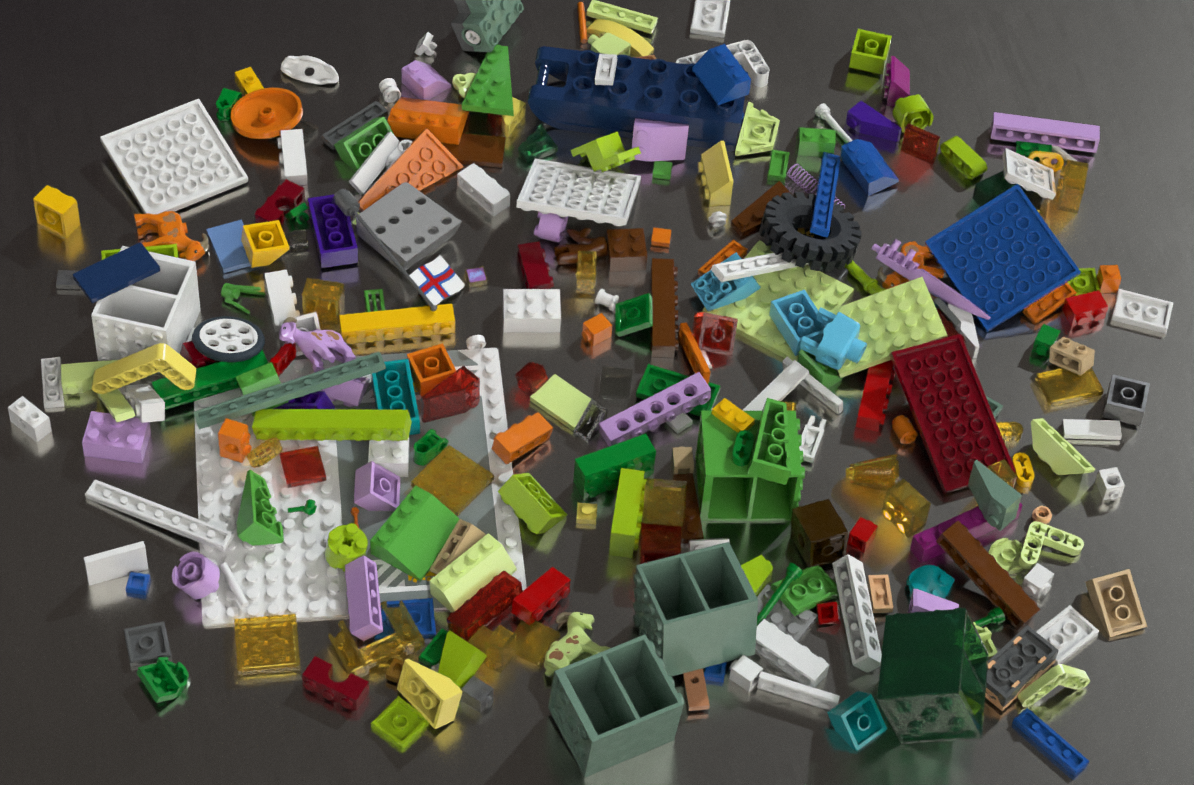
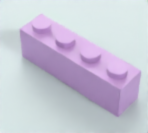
M363 555L345 565V579L350 617L349 628L351 634L365 641L383 632L377 564Z

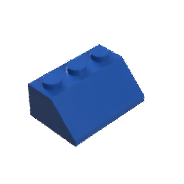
M725 44L709 49L692 67V71L717 105L750 93L751 78Z
M855 139L841 146V160L867 196L899 182L897 176L871 142Z

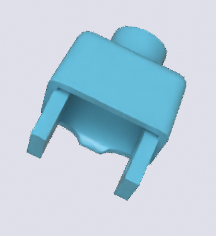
M820 307L817 320L826 324L823 330V339L819 344L803 336L800 349L816 356L815 361L836 370L842 368L846 359L857 364L867 347L866 342L858 339L860 324L841 312L835 315Z

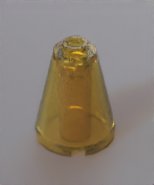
M892 454L851 463L850 467L846 468V479H849L851 484L890 493H898L899 487H896L895 483L899 482V460H896L898 455Z

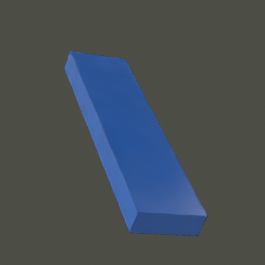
M1028 708L1013 719L1012 723L1074 777L1089 764L1088 759Z

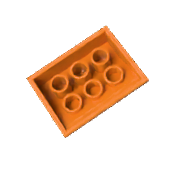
M401 97L392 107L387 121L396 137L416 139L427 128L440 142L459 145L469 111L462 110L461 104Z

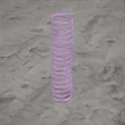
M794 164L790 167L787 176L803 188L806 193L813 194L817 186L813 191L810 192V190L818 181L811 174H808L805 169H802L801 166L799 167V164ZM796 165H798V168H796V169L794 170V172L792 173V175L790 176L791 170H792ZM804 170V172L799 176V178L796 179V177L801 173V171ZM804 173L810 175V177L805 181L804 184L801 185L802 181L805 180L807 175H805L800 182H798L799 179L804 175ZM810 178H813V179L808 183V185H807L806 187H804V185L809 181V179H810ZM815 180V183L807 190V187ZM835 197L836 199L834 203L838 200L837 204L841 203L840 206L844 205L845 208V204H842V202H840V200L837 199V197Z

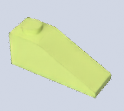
M117 360L61 364L63 394L84 393L92 389L95 370Z

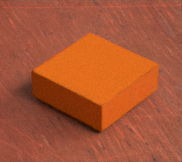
M653 227L651 245L669 248L671 230Z

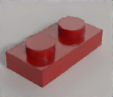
M296 342L294 344L285 343L284 346L280 347L278 353L270 359L278 377L295 359Z

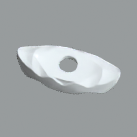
M287 56L282 61L280 67L281 71L286 75L305 83L333 84L339 81L338 73L333 66L312 56ZM307 68L314 69V74L312 76L305 75V70Z

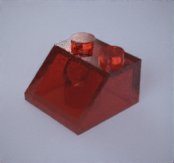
M706 312L695 313L692 333L699 349L732 356L738 319Z

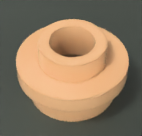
M1039 506L1033 510L1032 519L1035 522L1048 524L1051 521L1052 514L1046 506Z

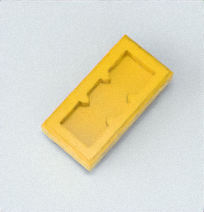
M251 67L235 72V77L245 94L264 89Z

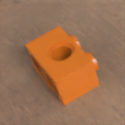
M225 419L218 432L221 457L242 463L244 458L249 456L251 452V445L249 444L251 435L248 432L247 424Z

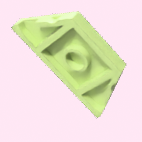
M748 102L735 156L772 151L780 120L770 116L763 109L761 111L753 107V103Z

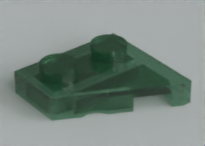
M539 125L537 131L533 135L530 134L527 140L518 147V153L526 164L534 162V159H541L558 152V146L542 125Z

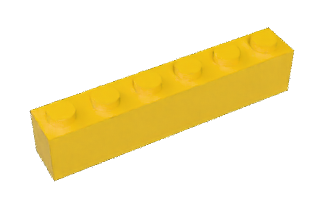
M437 305V310L434 312L430 310V306L339 315L341 336L347 344L455 333L453 305Z

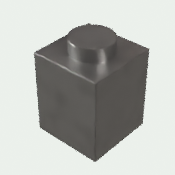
M473 676L461 689V701L479 713L485 708H489L494 701V688L476 676Z

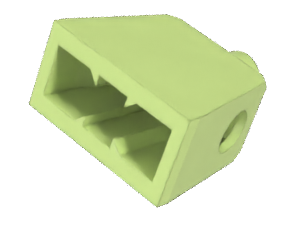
M605 33L600 38L592 34L588 39L591 51L595 53L630 56L631 44L611 33Z

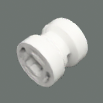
M387 78L380 82L379 89L387 103H394L400 99L401 92L397 88L394 79Z

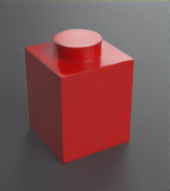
M860 517L849 533L847 545L865 553L876 537L878 525Z

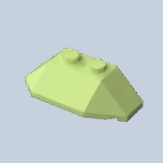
M1043 418L1031 421L1033 450L1042 461L1047 462L1051 466V470L1054 473L1068 475L1095 471V468Z

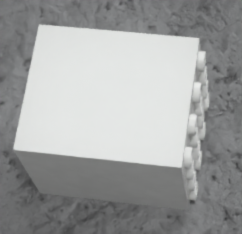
M122 246L120 251L125 250L129 247ZM149 252L160 266V272L97 301L91 317L98 361L120 360L159 343L169 345L180 354L182 344L187 341L190 329L194 327L200 312L195 261ZM160 372L152 374L160 378H166Z

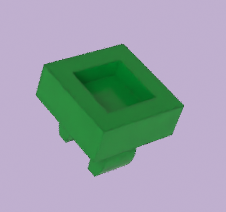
M304 202L285 215L288 222L294 219V223L300 226L302 222L299 217H302L305 222L308 221L309 215L305 213L308 206Z

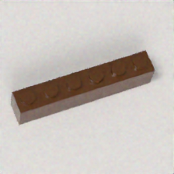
M652 258L651 262L653 309L651 357L674 358L675 351L679 349V339H675L679 331V325L675 324V321H678V310H675V306L678 307V295H675V292L678 291V281H674V278H677L678 267H674V259Z
M959 520L945 530L936 540L941 548L996 607L1002 609L1005 617L1017 630L1040 611L1037 603L1024 592L1023 588L1010 577L1009 573L996 562L994 556L983 548L981 542L975 539L968 528L961 524Z

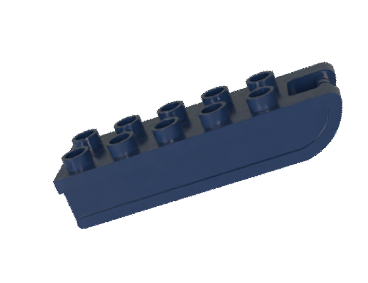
M546 46L537 49L535 65L538 74L536 85L530 87L528 104L532 112L544 123L561 130L599 135H610L618 132L620 137L633 139L635 118L689 125L687 146L710 149L718 142L724 141L726 151L735 150L737 132L741 130L745 96L717 105L692 71L695 63L682 64L666 62L662 59L650 60L634 58L628 55H617L613 85H595L599 54L602 53H595L591 50L578 51ZM549 74L558 80L566 82V85L564 87L547 86Z

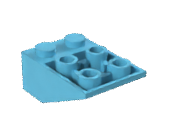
M736 252L721 263L740 260L741 257ZM711 270L691 283V286L708 312L746 299L761 288L752 275L750 277L721 282Z

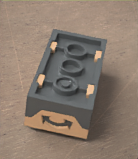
M1027 625L975 672L971 686L1003 711L1017 698L1021 691L1036 681L1055 663L1059 650Z

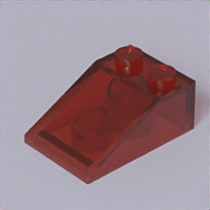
M463 365L421 397L422 421L426 423L466 413L471 408H475L480 402V378Z

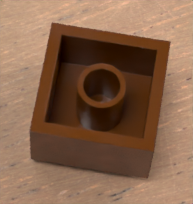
M644 228L607 229L606 244L609 272L645 271L647 266V249Z

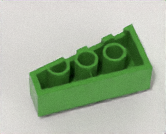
M770 398L766 399L761 412L747 473L783 485L787 484L791 474L786 403Z

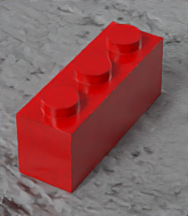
M551 567L513 599L511 613L529 626L535 621H539L544 613L549 609L552 610L557 602L569 595L571 579L554 567Z

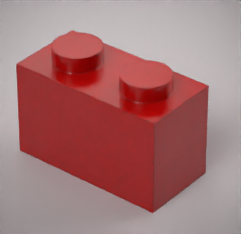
M1097 290L1065 298L1062 310L1070 325L1075 326L1104 319L1108 305L1101 292Z

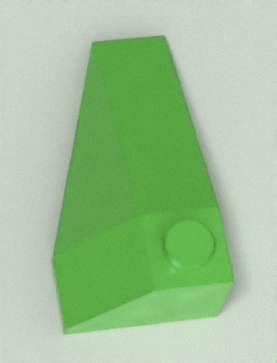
M248 470L237 519V536L252 546L280 544L284 541L283 527L281 522L276 520V508L270 504L271 494L267 483L263 477L252 470Z

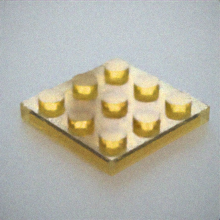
M448 445L411 481V486L414 488L416 485L429 492L458 516L494 480V474Z
M296 614L234 619L238 676L300 671Z

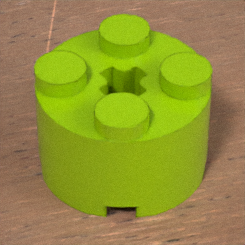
M917 94L899 98L895 102L893 118L907 136L920 135L925 132L924 129L927 126H931L934 119L933 113L921 95Z
M353 523L338 526L330 531L325 549V558L332 568H340L345 572L346 564L363 555L365 556L368 546L365 533Z

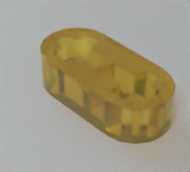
M996 422L1004 442L1021 439L1023 426L1020 423Z
M270 438L250 451L247 459L251 467H261L279 455L283 450L279 439Z

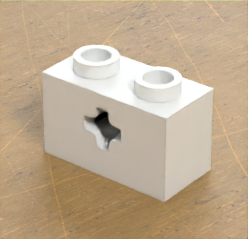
M23 396L8 407L10 421L34 441L39 442L52 431L49 417Z

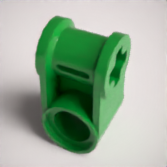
M227 88L222 89L216 101V107L218 108L216 117L218 120L224 122L231 120V110L235 103L242 98L241 92Z
M430 429L414 444V462L421 466L429 464L431 460L446 449L449 441L437 435L434 429Z

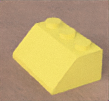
M720 141L701 154V162H698V172L702 173L701 185L705 187L704 199L708 200L709 207L731 204L733 177L725 142Z

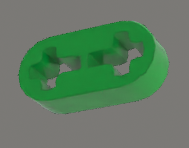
M743 430L737 434L732 453V461L737 466H745L750 461L754 445V435L750 431ZM744 439H748L746 445L742 444ZM740 452H744L743 458H739Z

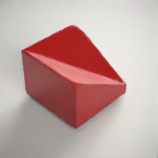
M837 601L817 604L819 625L841 624L840 608Z

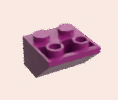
M891 56L890 63L886 64V74L888 75H884V86H887V88H884L883 98L886 99V106H896L895 102L899 98L910 96V70L895 56Z

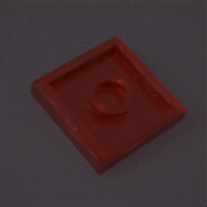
M908 123L905 127L901 152L933 165L936 161L941 137Z
M318 446L279 453L287 488L326 481V474Z

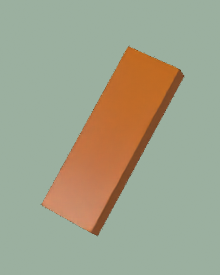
M733 239L699 268L697 274L700 276L711 270L714 264H720L736 252L742 258L747 254L748 249Z
M1067 282L1025 308L1023 313L1035 326L1061 307L1065 302V298L1076 296L1077 292Z

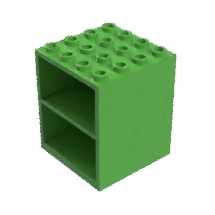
M701 411L695 454L698 505L701 521H791L792 509L799 507L798 502L801 500L800 490L803 489L802 479L805 478V468L801 467L803 451L799 449V446L802 445V436L798 434L800 419H796V411H787L791 474L786 485L747 474L750 461L745 466L735 465L732 461V453L738 433L712 415V411ZM744 411L755 419V424L748 430L753 433L755 443L762 411ZM744 439L742 444L746 445L748 439ZM740 452L739 458H743L744 452Z

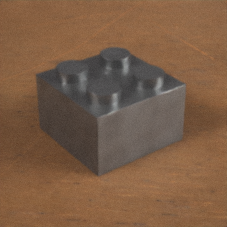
M1112 374L1102 417L1140 426L1145 413L1150 383Z

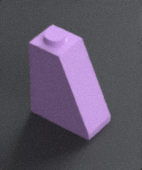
M913 589L908 608V628L951 632L957 628L958 624L962 623V612H959V604L919 589Z

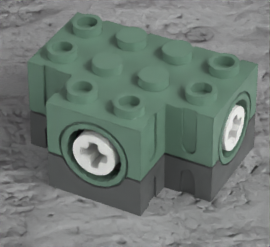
M454 0L459 13L451 22V25L463 51L492 52L495 45L499 43L502 36L506 34L512 23L522 13L524 7L521 0Z

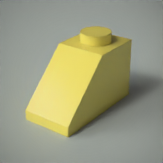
M512 97L514 116L498 114L499 122L506 137L511 135L526 114V103Z

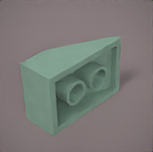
M975 460L968 486L985 520L991 526L1001 531L1016 518L1022 495L978 460Z

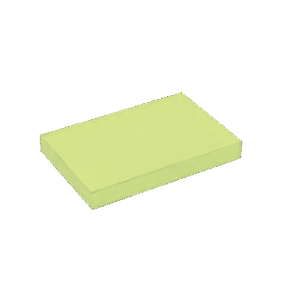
M556 374L530 396L531 402L573 431L599 408L598 403Z

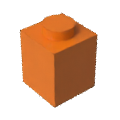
M1118 265L1099 266L1097 280L1101 294L1118 292L1121 282Z
M600 313L583 322L582 336L585 341L595 346L612 336V324Z

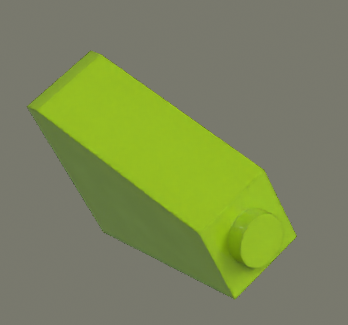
M763 555L741 565L756 597L772 578L773 566Z
M449 630L438 673L450 678L461 690L475 675L487 655Z

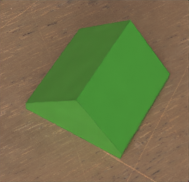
M802 349L799 351L797 362L809 370V374L827 389L843 379V377L840 378L839 373L835 369L815 361L816 356Z

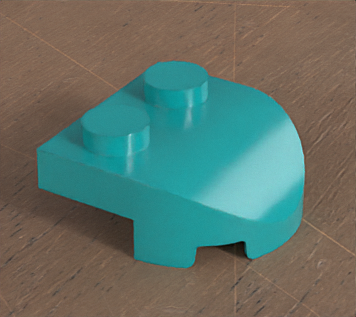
M924 565L909 574L906 586H909L910 597L912 596L913 589H919L945 599L955 579L937 566Z

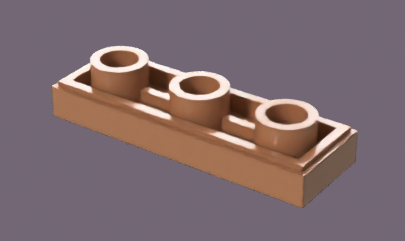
M703 668L683 673L688 710L709 709L710 705Z

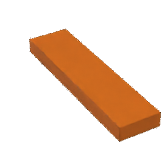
M687 322L680 323L678 332L679 342L694 373L700 372L708 384L711 371Z

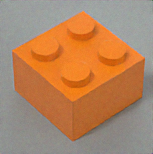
M443 343L407 354L411 376L420 396L457 386V371Z

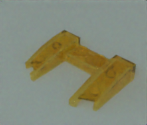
M402 600L399 602L400 607L388 608L387 601L380 603L395 633L370 645L358 649L344 621L339 622L338 626L342 630L335 638L331 634L328 635L348 677L351 673L358 677L370 674L369 669L404 652L408 656L426 647L420 631Z

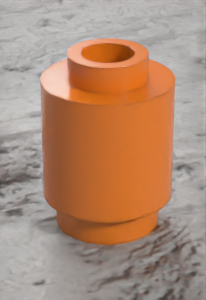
M900 415L893 419L892 429L902 444L914 442L917 437V431L909 418Z

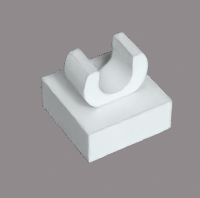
M427 32L419 40L414 53L421 56L425 52L426 55L431 56L435 52L433 50L437 47V44L431 41L433 35Z

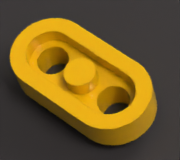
M1033 151L1028 156L1031 160L1039 157L1038 163L1053 169L1054 172L1059 171L1064 165L1063 158L1058 153ZM1057 159V163L1052 164L1051 160Z

